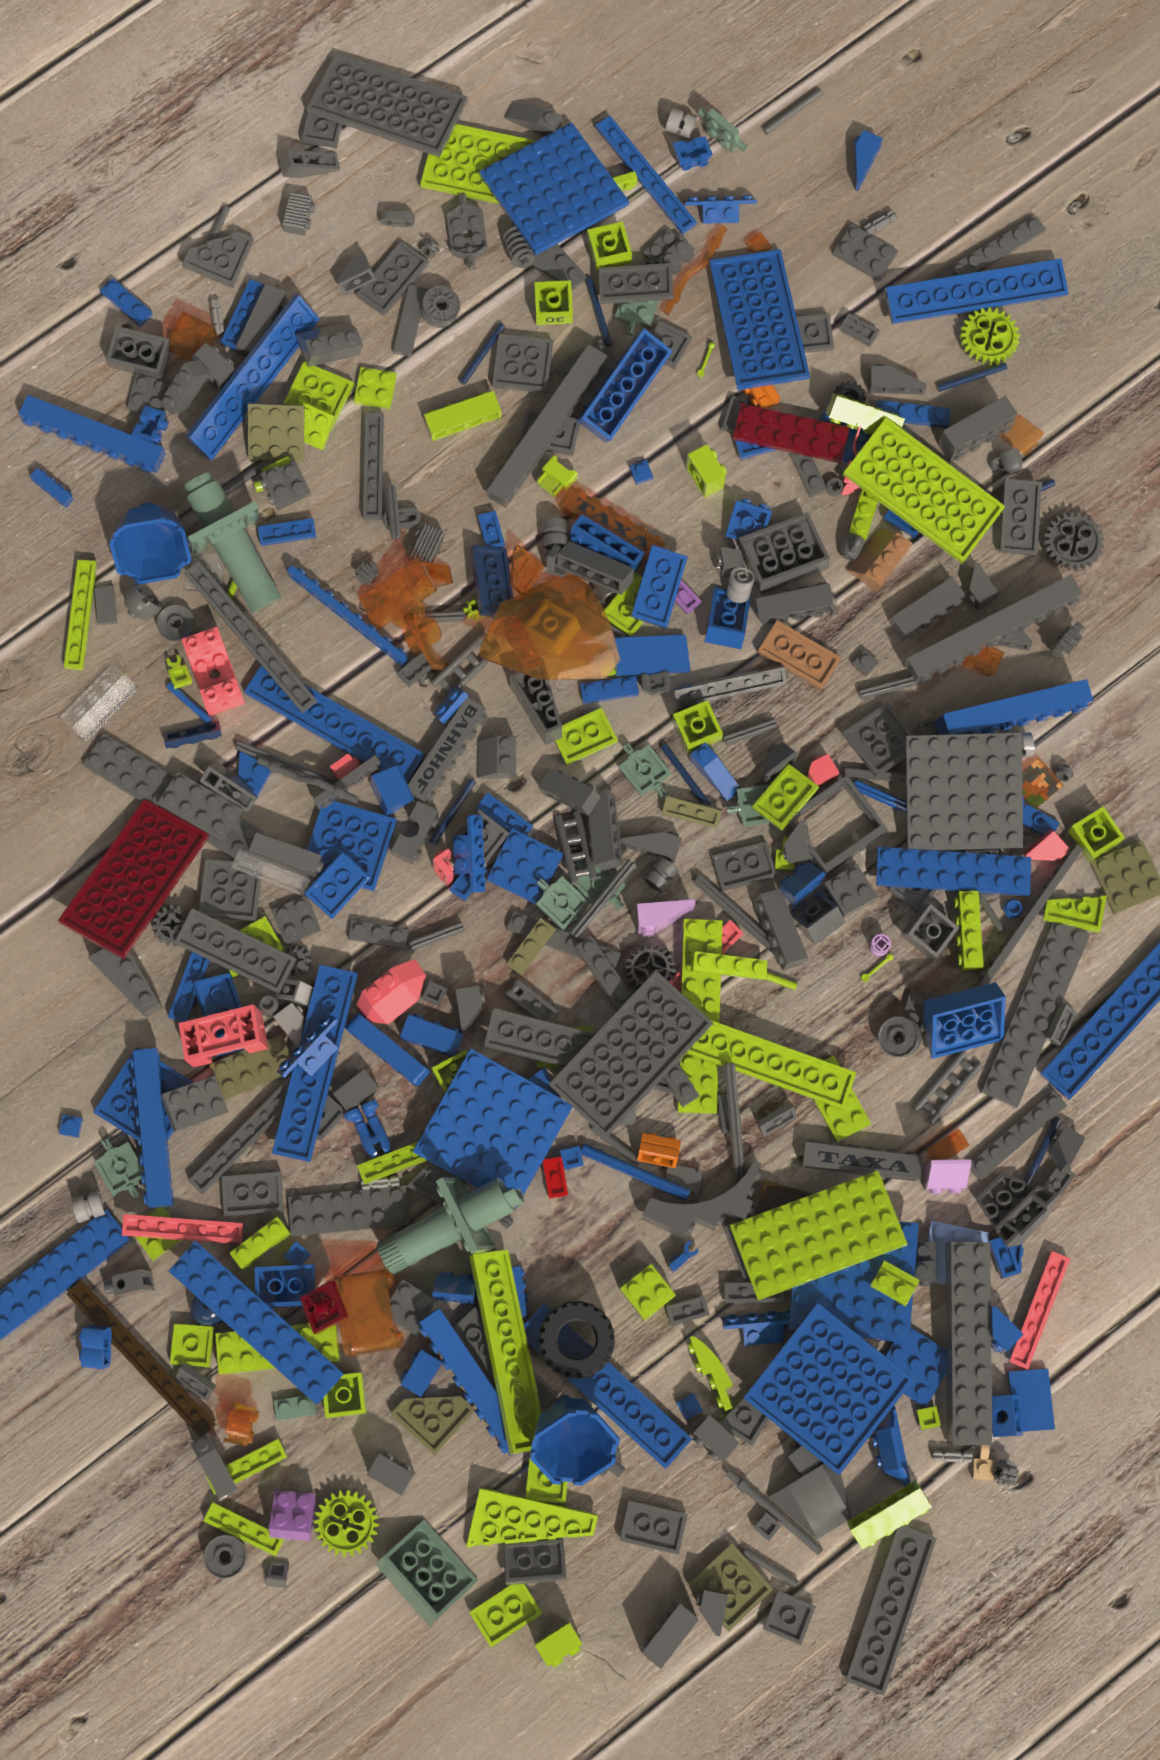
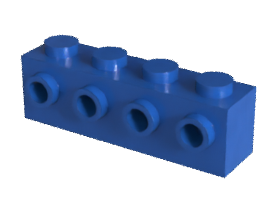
M583 514L580 515L571 528L569 539L573 543L634 568V573L641 565L645 552Z

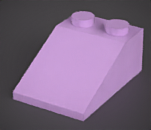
M695 899L637 904L638 934H642L643 937L653 936L654 933H658L694 911Z
M931 1160L923 1167L924 1191H930V1194H941L942 1190H949L950 1194L961 1193V1190L967 1187L971 1160Z

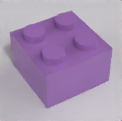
M275 1490L269 1525L270 1537L311 1541L316 1506L315 1494Z

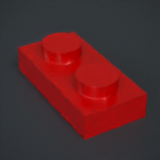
M562 1156L544 1159L542 1162L549 1199L569 1196Z

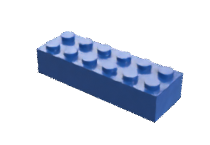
M645 328L639 330L576 421L602 441H611L673 350Z

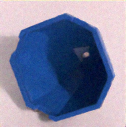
M152 502L143 503L140 507L129 509L118 522L109 539L117 573L122 576L126 574L132 577L134 582L138 584L177 578L185 564L188 565L192 561L184 526L174 513L157 504L154 505Z
M564 1395L556 1401L555 1405L539 1415L530 1451V1459L553 1484L560 1485L561 1481L573 1482L574 1485L582 1486L615 1464V1453L617 1446H619L620 1438L585 1399L570 1398L569 1395Z

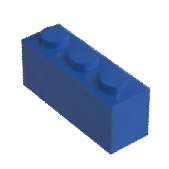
M418 1014L408 1015L400 1035L401 1040L449 1057L458 1054L464 1038L461 1030L455 1027H450V1029L442 1027L443 1024L432 1020V1022L425 1021V1017Z

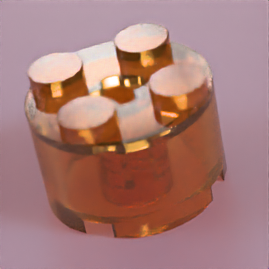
M232 1401V1406H235V1409H230L225 1434L229 1435L228 1438L224 1437L223 1442L247 1446L248 1443L252 1444L254 1431L251 1430L252 1423L257 1424L259 1411L256 1410V1406Z

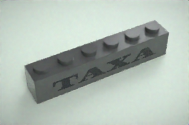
M809 1139V1142H805L803 1146L802 1168L867 1175L879 1171L882 1178L914 1182L921 1180L923 1156H918L917 1152L907 1151L906 1154H900L895 1149H887V1152L879 1151L878 1147L870 1146L867 1149H860L859 1145L848 1144V1147L840 1146L838 1142L820 1144L821 1141Z

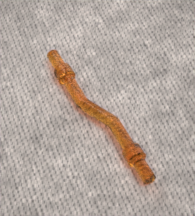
M721 226L716 236L712 237L709 243L710 246L702 261L683 274L673 292L674 299H670L663 310L664 314L669 315L674 305L678 304L681 298L680 295L688 280L708 265L716 249H719L722 243V238L727 231L725 226Z

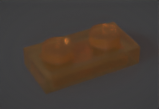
M960 1129L927 1148L926 1152L932 1160H948L970 1145Z

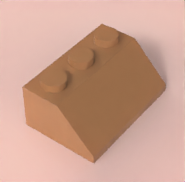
M880 528L847 571L875 592H878L909 553L913 543L898 532Z

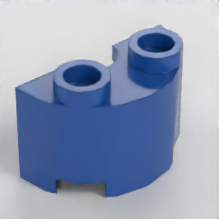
M706 136L694 138L690 142L680 141L672 144L683 171L696 166L704 167L708 165V160L713 155Z
M145 406L141 413L140 421L132 432V436L159 445L162 439V431L167 430L169 423L166 420V412Z

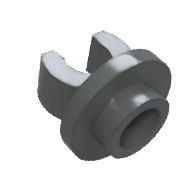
M425 239L424 243L426 245L421 247L420 252L425 253L429 249L430 253L427 258L432 259L435 256V252L439 253L440 251L438 248L439 244L433 239Z

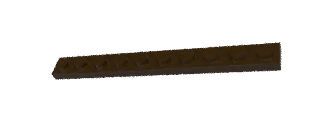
M82 1280L67 1293L68 1297L95 1325L111 1327V1343L199 1437L209 1433L217 1425Z

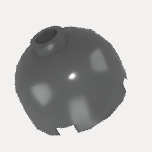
M136 583L125 594V605L129 609L127 613L134 619L137 617L146 620L153 618L162 609V604L153 594L150 596L144 587Z

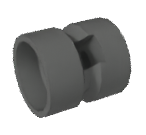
M562 518L544 520L542 522L543 533L545 534L543 538L544 549L551 551L554 545L561 546L562 549L567 544V535H565L567 532L566 520Z
M658 856L652 864L653 869H648L642 879L654 890L662 893L668 885L667 880H672L678 873V870L668 860Z

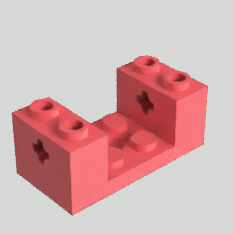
M218 627L181 639L208 715L211 716L245 704ZM214 670L220 672L219 677L216 679L209 677L210 673Z
M254 1004L178 1023L184 1059L193 1067L213 1063L212 1056L242 1048L249 1053L268 1049L262 1012ZM224 1029V1036L216 1038L217 1030Z

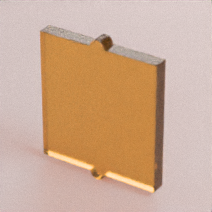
M1018 415L1012 430L1002 435L1001 438L1014 448H1019V451L1027 456L1034 447H1037L1038 441L1045 433L1021 415Z

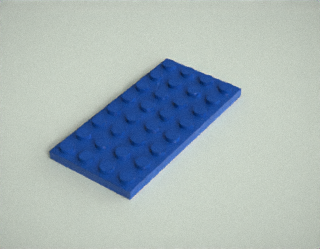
M781 249L709 260L737 390L809 379L810 373Z

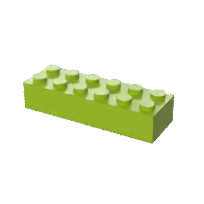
M310 1324L290 1325L331 1363L341 1362L337 1324L315 1335ZM235 1331L215 1334L218 1374L227 1375L276 1369Z

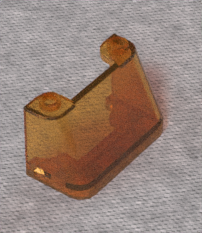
M386 1268L334 1277L333 1280H335L349 1317L339 1323L346 1356L360 1357L403 1348V1333L394 1328L388 1288H391L392 1283H394L393 1274Z

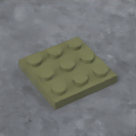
M249 402L248 459L281 460L289 456L290 461H304L305 405Z
M1143 840L1090 862V866L1104 896L1107 895L1106 900L1113 915L1160 896V876Z
M733 1543L687 1584L697 1597L698 1593L702 1594L703 1590L728 1595L723 1619V1626L728 1632L773 1591V1588Z

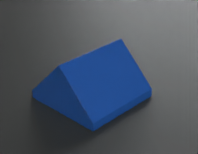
M399 765L371 776L370 786L385 816L389 817L414 800Z

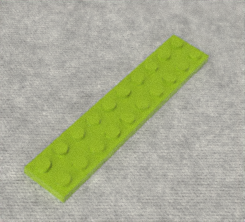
M684 919L681 994L706 1017L719 1023L721 975L692 972L691 961L692 952L694 951L722 955L723 920ZM685 1054L681 1058L680 1067L700 1096L683 1108L678 1102L677 1113L717 1114L718 1065Z
M712 1021L713 1025L686 1053L722 1067L726 1063H734L736 1072L842 1110L845 1108L857 1073Z
M507 1249L470 1255V1261L509 1453L511 1455L531 1451L539 1415L542 1412L509 1252Z

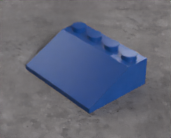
M996 982L924 1001L923 1016L930 1057L932 1059L1004 1039L1006 996Z

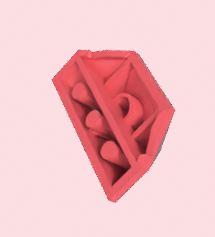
M416 959L395 966L362 991L356 1007L367 1021L389 1024L419 1000L426 974Z

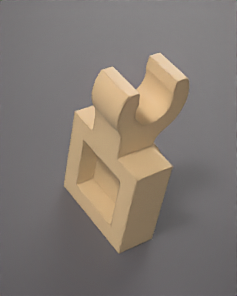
M979 1445V1459L973 1458L972 1479L994 1480V1476H992L994 1460L988 1459L989 1445Z

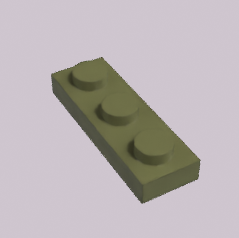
M667 794L662 814L717 829L722 809Z
M541 917L507 962V965L522 976L557 929Z

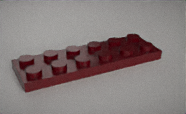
M741 403L733 440L841 464L849 427Z

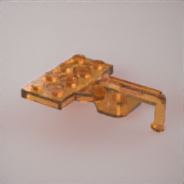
M417 557L358 599L377 630L382 629L390 622L406 629L405 641L410 650L414 653L422 652L432 669L443 670L448 665V662L446 660L438 661L431 649V646L440 640L442 632L435 619L425 617V604L423 601L438 589L421 558Z

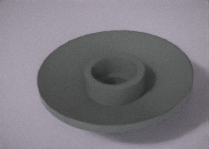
M171 605L164 608L157 618L159 633L170 641H181V639L188 637L195 625L191 611L181 605ZM175 623H180L178 628L173 627Z

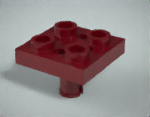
M335 1280L328 1281L300 1297L314 1335L320 1334L349 1318Z

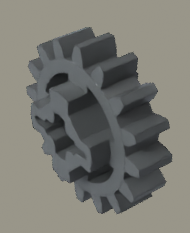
M1078 621L1072 628L1067 626L1054 642L1056 648L1052 654L1058 659L1065 653L1069 655L1082 640L1081 633L1085 627Z
M170 905V910L163 907V913L157 912L159 918H153L156 925H153L152 929L157 930L154 936L160 937L158 940L160 943L165 941L167 947H169L170 943L177 947V944L174 942L188 917V910L182 911L181 906L174 909V906ZM177 915L182 916L185 919V921L179 920L177 918ZM175 922L177 926L172 930L170 927ZM162 931L168 932L169 935H170V938H169V937H166V936L162 933Z

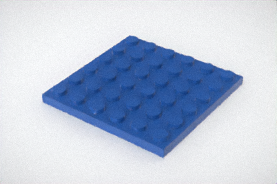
M572 122L479 171L480 177L535 255L629 205L627 197Z
M470 1048L416 1144L413 1153L477 1188L499 1177L509 1191L513 1188L515 1190L521 1189L524 1196L573 1107L565 1100Z
M899 1221L908 1244L907 1246L794 1287L792 1289L789 1331H796L815 1305L820 1303L864 1339L909 1343L913 1294L907 1305L904 1306L870 1286L884 1261L915 1277L919 1223Z
M817 1303L747 1392L744 1399L840 1475L913 1382L914 1378L820 1303Z

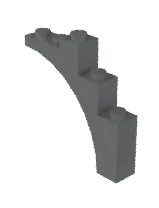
M754 1160L748 1172L734 1187L712 1200L696 1204H674L650 1197L641 1220L685 1239L687 1234L691 1235L695 1226L694 1223L715 1231L716 1226L721 1227L725 1218L723 1215L739 1222L746 1218L748 1219L754 1211V1208L751 1207L753 1201L749 1199L755 1189L752 1187L754 1180L758 1181L762 1174V1170H760L761 1163Z

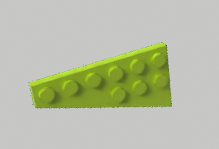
M480 1487L466 1547L476 1545L487 1546L497 1543L530 1542L540 1539L551 1540L561 1537L594 1536L598 1514Z

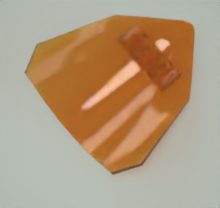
M566 575L564 578L559 576L552 577L522 594L502 602L490 624L479 651L480 656L487 661L537 679L545 680L606 679L621 660L612 628L598 597L585 581L575 575Z

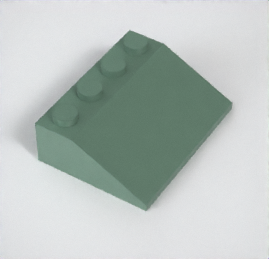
M425 1520L418 1524L375 1564L429 1627L478 1581Z

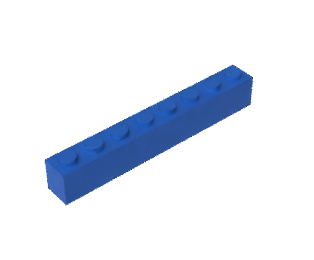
M27 395L19 411L22 423L29 427L36 426L42 432L54 433L62 440L67 438L78 446L83 447L85 445L96 453L103 452L111 459H121L129 466H139L147 473H157L166 455L164 448L30 395Z
M157 1048L134 1050L133 1056L130 1057L131 1067L135 1068L132 1083L133 1087L137 1089V1095H134L135 1107H138L139 1114H136L137 1126H140L141 1134H138L139 1146L142 1145L143 1153H140V1164L144 1165L145 1172L141 1173L142 1184H146V1192L143 1193L144 1204H148L150 1209L174 1206L165 1107L161 1098L163 1086L159 1050Z
M436 1308L418 1321L420 1323L418 1329L424 1337L428 1335L432 1341L429 1345L435 1354L438 1352L443 1357L441 1363L447 1371L451 1369L454 1374L452 1379L458 1387L462 1385L466 1391L463 1395L469 1404L473 1402L477 1409L474 1412L480 1420L485 1419L488 1424L485 1428L491 1437H497L499 1440L497 1446L503 1454L507 1452L511 1456L498 1394L440 1308Z

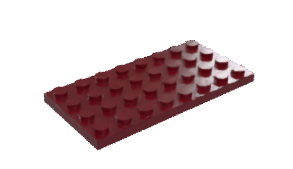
M144 799L58 919L59 924L124 960L206 843L209 834Z

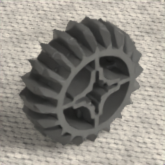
M643 944V951L636 947V954L633 952L629 953L632 959L626 958L625 962L629 965L624 966V970L630 972L625 973L624 976L625 978H631L627 982L628 985L635 983L632 988L634 991L643 985V982L636 977L635 972L643 974L647 980L649 973L646 969L650 961L653 970L657 971L660 975L661 973L665 974L664 978L667 981L674 980L675 977L670 974H675L676 969L670 967L675 966V962H669L672 959V955L665 956L667 949L660 952V945L655 950L653 949V944H650L649 949H646V945ZM648 956L645 964L634 966L640 958ZM654 956L664 963L665 968L655 964Z

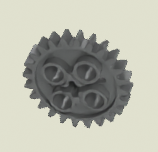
M1071 512L1069 517L1063 513L1062 519L1057 516L1055 522L1051 521L1050 527L1046 529L1047 533L1043 537L1046 541H1044L1043 546L1048 547L1045 553L1051 552L1048 559L1055 558L1054 565L1058 562L1061 563L1060 569L1066 565L1067 571L1074 567L1075 572H1077L1079 566L1082 570H1085L1086 564L1091 567L1093 562L1098 561L1099 558L1097 556L1102 554L1101 550H1103L1105 545L1101 543L1105 538L1099 536L1102 535L1103 530L1097 531L1099 524L1093 525L1094 519L1088 521L1087 514L1082 518L1080 512L1077 516H1074L1073 512ZM1075 527H1078V531L1075 538L1076 545L1073 548V557H1071L1070 552L1073 545L1072 538L1075 534ZM1062 529H1068L1070 534L1064 533ZM1081 532L1087 533L1089 537H1083ZM1059 546H1065L1067 551H1062ZM1078 549L1084 550L1086 554L1081 555L1078 553Z

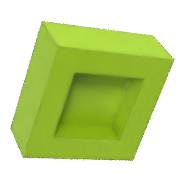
M937 1406L916 1410L920 1430L941 1426Z

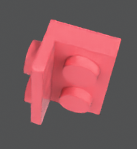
M449 849L445 851L440 850L434 855L433 870L446 887L453 883L454 875L452 872L454 869L449 863L451 861V851Z

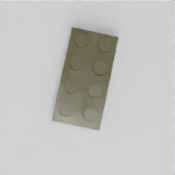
M282 1034L267 1040L268 1049L254 1053L243 1050L210 1064L213 1075L217 1078L224 1101L282 1077L277 1073L279 1065L291 1056Z

